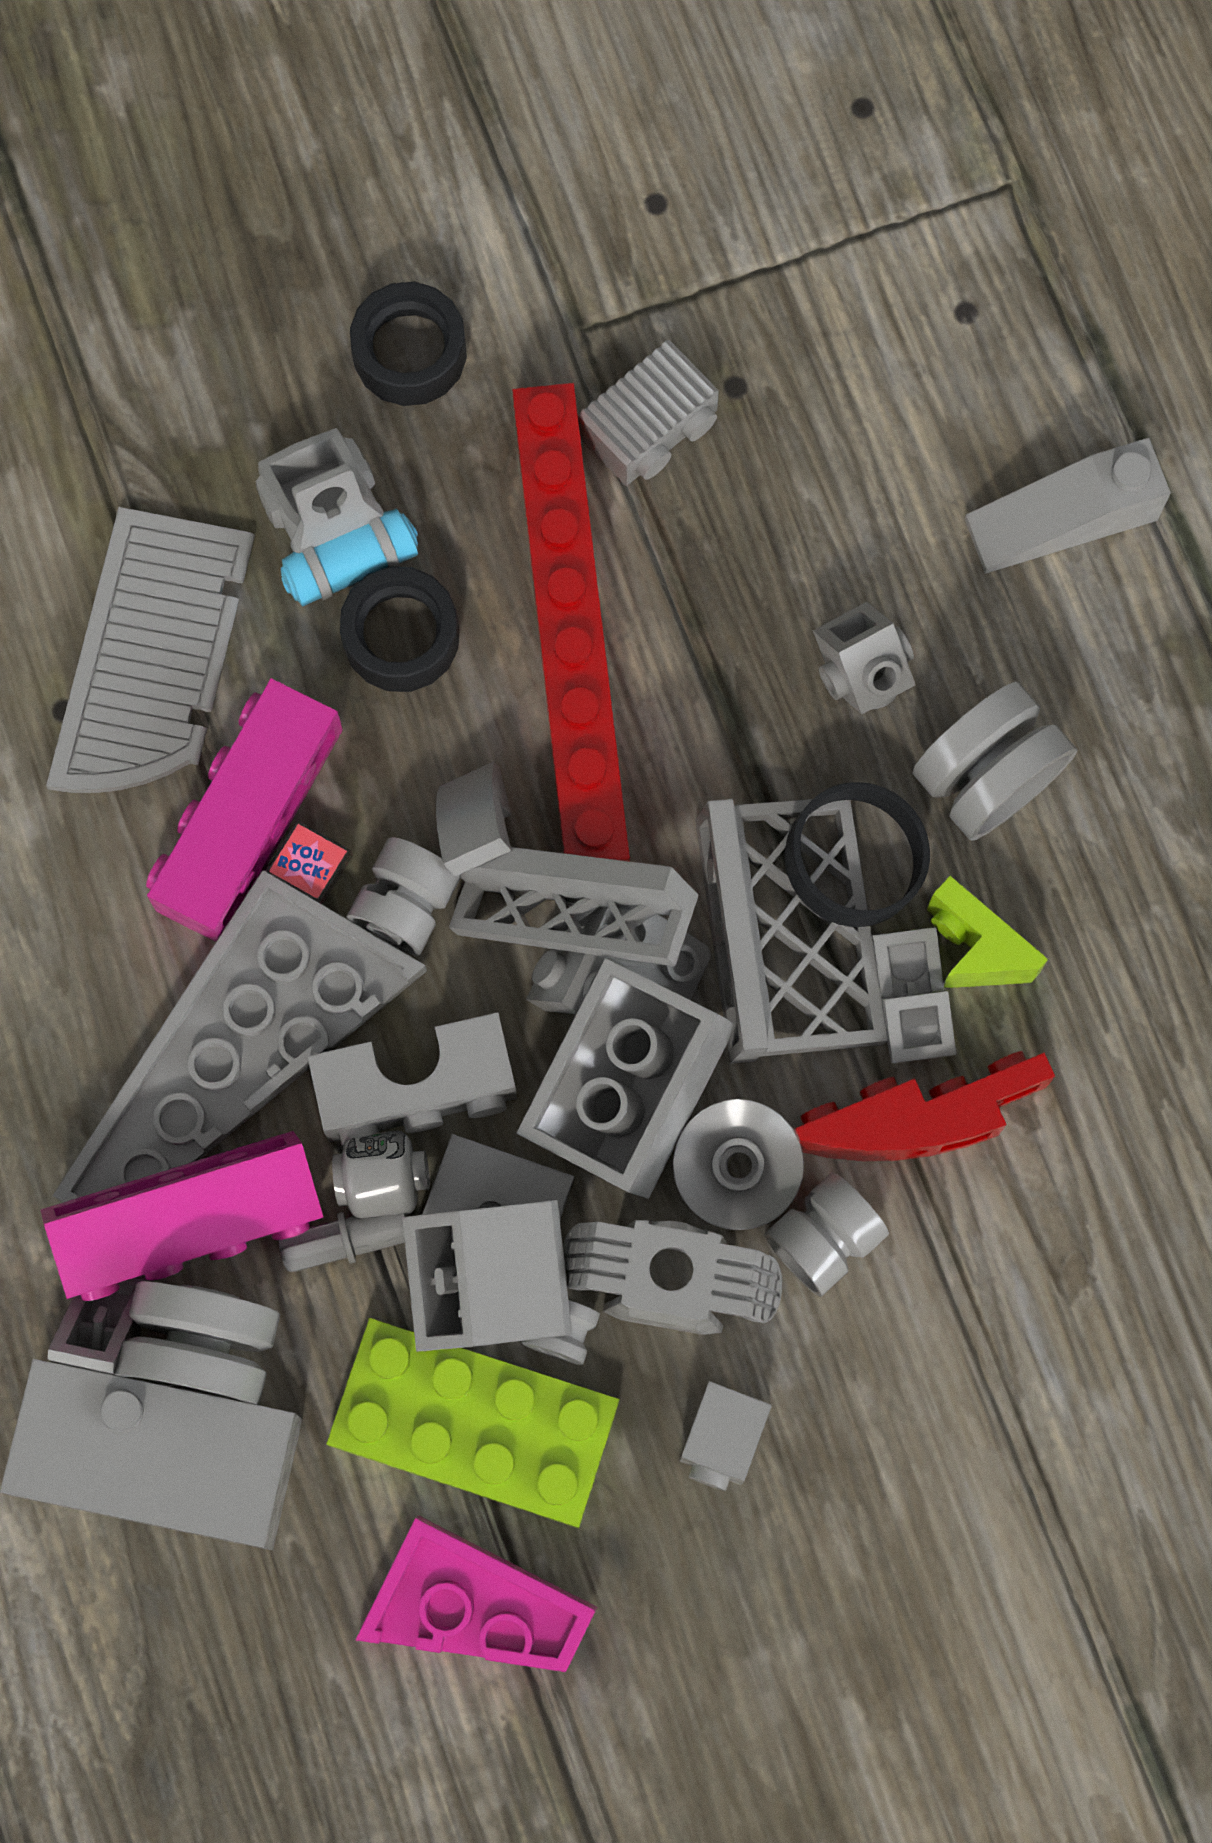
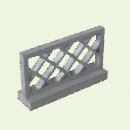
M733 799L708 801L695 819L723 1017L736 1024L727 1043L730 1064L755 1062L761 1056L884 1045L888 1041L870 926L849 927L838 925L817 915L829 926L812 948L782 926V923L799 902L805 907L807 906L794 891L789 877L772 863L784 850L789 831L792 827L784 819L797 818L812 799L734 805ZM851 800L835 801L823 805L813 811L807 819L813 816L835 815L839 841L827 854L801 834V850L820 864L810 876V879L815 883L826 869L846 885L848 901L844 905L845 907L856 910H868ZM764 820L784 836V839L768 859L746 843L743 822ZM840 850L843 866L834 859ZM749 862L759 869L752 879ZM764 874L794 897L776 920L758 907L754 901L753 887ZM758 923L768 930L761 940ZM834 930L856 947L858 962L847 976L817 953ZM773 935L803 958L785 982L764 966L762 949ZM808 964H811L838 986L821 1010L791 987ZM858 973H860L862 988L853 982ZM767 984L777 992L770 1002ZM844 991L865 1007L868 1030L847 1032L827 1016V1013ZM782 997L812 1019L801 1036L777 1039L774 1037L771 1011ZM818 1025L829 1033L811 1035Z

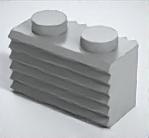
M666 340L661 347L656 348L651 355L646 356L642 363H638L633 370L628 371L624 378H620L615 385L610 386L606 393L600 394L596 401H592L587 408L581 410L578 415L580 439L587 444L588 448L596 454L598 459L603 461L607 468L611 469L614 476L618 477L623 485L628 486L640 475L645 480H648L666 466L672 456L669 450L681 440L687 437L691 442L696 441L713 426L717 419L715 412L718 406L719 390L670 340Z

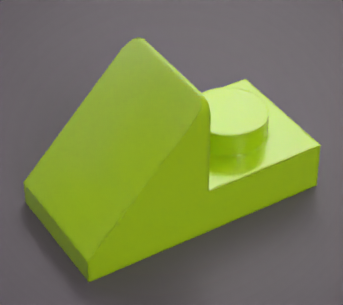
M949 876L933 894L927 910L934 916L931 919L934 927L952 943L960 945L964 941L971 947L948 974L944 982L945 988L1032 983L1040 974L1048 959L954 878Z

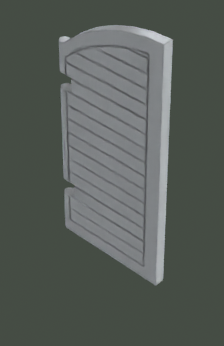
M118 507L46 784L48 790L69 793H101L124 790L168 776L188 764H199L207 728L189 723L193 709L205 712L212 711L239 603L238 598L225 596L222 594L225 581L244 583L255 534Z

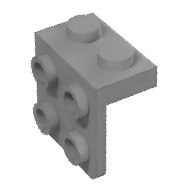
M599 907L578 923L585 935L594 936L616 921L610 908ZM623 910V911H624V913L626 914V913H628L630 910ZM655 914L633 930L640 942L660 945L668 920ZM687 932L675 966L550 949L539 959L532 975L534 984L526 1000L546 1012L577 1014L605 958L691 1000L709 963L710 950L706 944ZM625 936L620 938L621 940H627Z

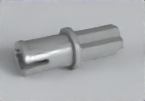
M344 1212L337 1213L338 1220L313 1226L300 1235L279 1240L283 1264L287 1271L296 1272L348 1258L350 1264L356 1263L357 1255L405 1243L402 1217H406V1215L400 1213L370 1218H357L355 1216L346 1218Z

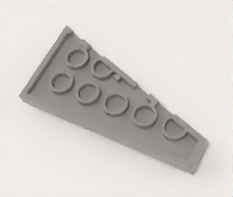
M263 870L53 1196L63 1203L200 1160L310 1069L307 1056L334 1049L427 972L426 965Z

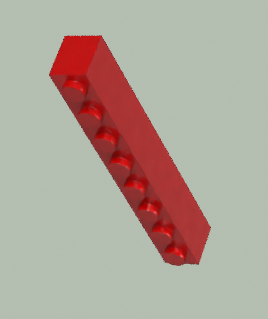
M574 383L512 389L563 854L630 862Z

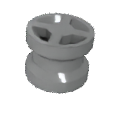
M569 1300L572 1334L523 1340L522 1344L545 1355L583 1365L587 1355V1350L583 1343L587 1332L596 1328L600 1313Z

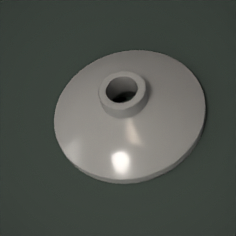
M733 1099L715 1103L700 1111L689 1121L676 1144L673 1170L680 1195L696 1215L720 1228L748 1230L770 1223L791 1205L801 1186L804 1158L801 1144L793 1128L779 1113L759 1102ZM738 1153L748 1155L752 1161V1170L744 1178H735L728 1171L730 1158Z

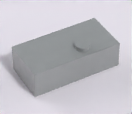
M33 1359L0 1493L273 1551L303 1419L293 1412Z

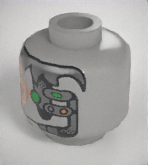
M402 1131L381 1132L369 1136L351 1138L344 1144L342 1154L333 1155L332 1172L337 1203L339 1206H348L353 1216L357 1218H370L400 1213L408 1215L416 1207L418 1191L430 1189L426 1151L414 1152L410 1139Z

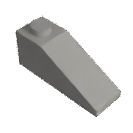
M1149 438L1090 455L966 514L965 522L986 574L1158 521L1171 492Z

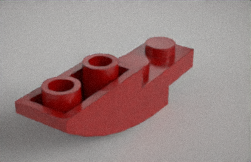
M1019 1051L991 1063L988 1066L991 1075L967 1084L965 1077L959 1076L935 1086L928 1091L932 1100L925 1102L915 1078L898 1085L895 1077H889L862 1089L859 1092L862 1101L840 1110L835 1101L829 1102L802 1114L800 1119L803 1125L795 1128L794 1132L801 1144L803 1153L826 1158L854 1161H897L934 1156L966 1148L999 1136L1007 1125L999 1108L1047 1088L1055 1074L1045 1053L1026 1059L1023 1051Z

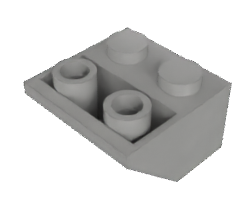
M558 1200L402 1217L416 1352L475 1347L572 1334Z

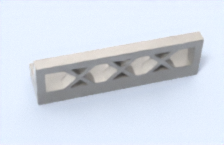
M511 847L512 851L461 874V879L465 883L449 928L459 936L668 966L676 965L699 896L669 866ZM484 891L501 893L507 906L486 921L475 919ZM546 899L555 900L561 913L540 928L530 927L524 914ZM599 907L610 908L616 921L594 936L585 935L578 922ZM623 910H630V911L625 914ZM655 914L669 916L660 945L639 941L633 930ZM625 936L627 940H621L620 938Z

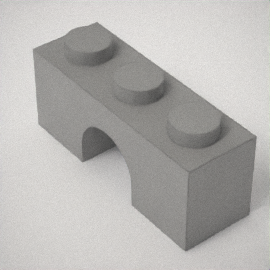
M499 1013L436 1026L435 1030L440 1049L438 1064L428 1078L412 1085L394 1083L380 1072L376 1053L371 1042L307 1056L323 1131L328 1141L341 1140V1145L344 1147V1144L351 1138L369 1136L379 1133L381 1130L403 1125L406 1133L431 1130L443 1125L442 1116L468 1111L469 1118H482L505 1111L507 1109L505 1102L517 1099V1093Z

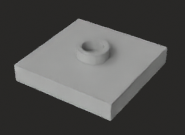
M452 1134L422 1215L558 1200L559 1217L561 1219L574 1182V1176Z

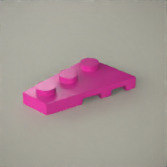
M417 1516L364 1621L356 1641L376 1644L380 1642L416 1647V1650L457 1653L483 1657L488 1661L566 1672L598 1607L421 1516Z

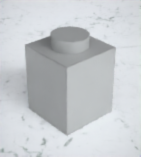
M709 1381L680 1462L692 1466L688 1477L722 1491H726L729 1481L742 1485L747 1476L772 1405Z

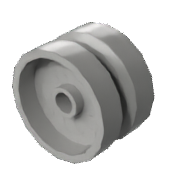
M1016 681L1000 688L963 715L928 748L915 764L912 772L934 798L948 797L962 790L953 802L949 817L971 841L987 835L1027 805L1067 767L1078 751L1056 725L1041 726L1029 732L1037 720L1040 706L1024 687Z
M137 1282L129 1316L143 1328L166 1334L167 1339L133 1337L123 1341L115 1375L260 1406L267 1373L256 1362L231 1355L229 1350L262 1352L272 1348L280 1313L263 1305L245 1301L235 1295L191 1285L177 1286L158 1282Z

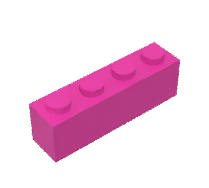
M272 678L262 694L255 692L246 702L239 718V726L243 728L232 747L223 746L215 756L208 773V779L212 781L200 802L194 799L189 803L177 828V832L181 834V837L170 856L162 854L157 859L146 882V887L150 889L147 897L156 912L215 942L221 936L261 872L265 870L343 731L338 711Z
M294 1131L40 1210L66 1298L69 1299L80 1295L83 1301H92L109 1296L120 1289L119 1282L145 1275L146 1280H158L172 1276L184 1268L183 1262L207 1254L210 1260H220L235 1256L247 1249L246 1242L271 1234L274 1240L295 1237L310 1229V1221L323 1218L304 1148Z

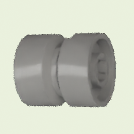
M391 837L387 839L372 867L373 874L377 879L375 884L362 886L347 914V919L400 951L418 956L422 953L436 926V921L431 914L432 911L446 907L461 879V874L454 877L443 864L442 858L429 850L409 841Z
M831 1172L805 1197L807 1208L805 1213L791 1209L764 1234L770 1247L787 1268L809 1290L819 1297H822L848 1273L846 1258L849 1256L864 1258L889 1235L886 1225L871 1205L854 1187L834 1172Z

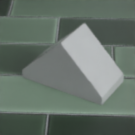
M132 1278L119 1282L120 1289L97 1300L83 1301L80 1295L73 1297L49 1346L48 1360L61 1365L116 1376L115 1371L122 1342L133 1337H139L141 1326L129 1316L137 1282L151 1281Z

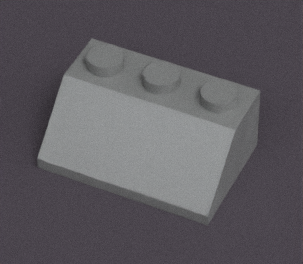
M605 958L516 1134L626 1192L649 1199L736 1024Z

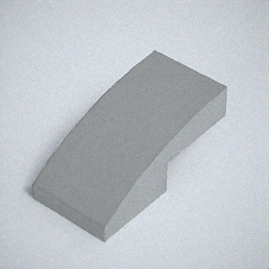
M495 761L438 788L436 821L443 864L454 877L512 851L504 818L511 815L501 770Z
M936 927L872 935L891 1063L956 1055L948 991H944Z

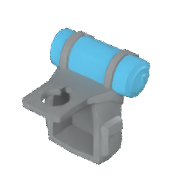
M337 428L297 442L258 462L259 477L256 480V488L262 505L275 528H285L291 540L290 546L293 553L282 559V567L280 568L282 582L287 593H291L294 600L298 601L302 607L318 599L324 601L333 597L334 593L360 582L368 574L387 567H400L399 563L418 555V533L415 527L398 509L383 511L370 490L375 485L369 463L365 460L363 453L353 438H344Z

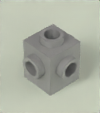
M868 602L813 630L825 662L824 665L819 667V674L826 689L835 700L844 698L860 714L887 706L895 700L898 694L916 685L908 665V661L914 658L908 639L899 627L894 626L893 622Z

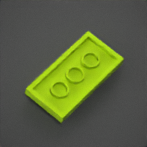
M369 1318L326 1445L579 1529L620 1399L464 1348L416 1352L414 1332Z

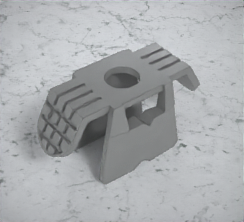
M634 1220L627 1227L602 1222L579 1223L569 1231L563 1242L567 1288L577 1291L594 1290L620 1295L604 1303L603 1312L622 1321L701 1335L722 1333L723 1324L712 1312L740 1316L752 1322L766 1323L774 1317L780 1304L782 1274L775 1258L759 1250L728 1245L722 1235L706 1229L704 1231L687 1223ZM664 1249L684 1252L692 1262V1278L686 1286L679 1290H664L657 1286L651 1278L650 1263L653 1257Z

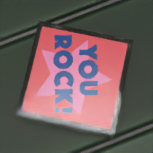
M297 820L267 867L266 872L323 905L352 859L353 854L349 848Z

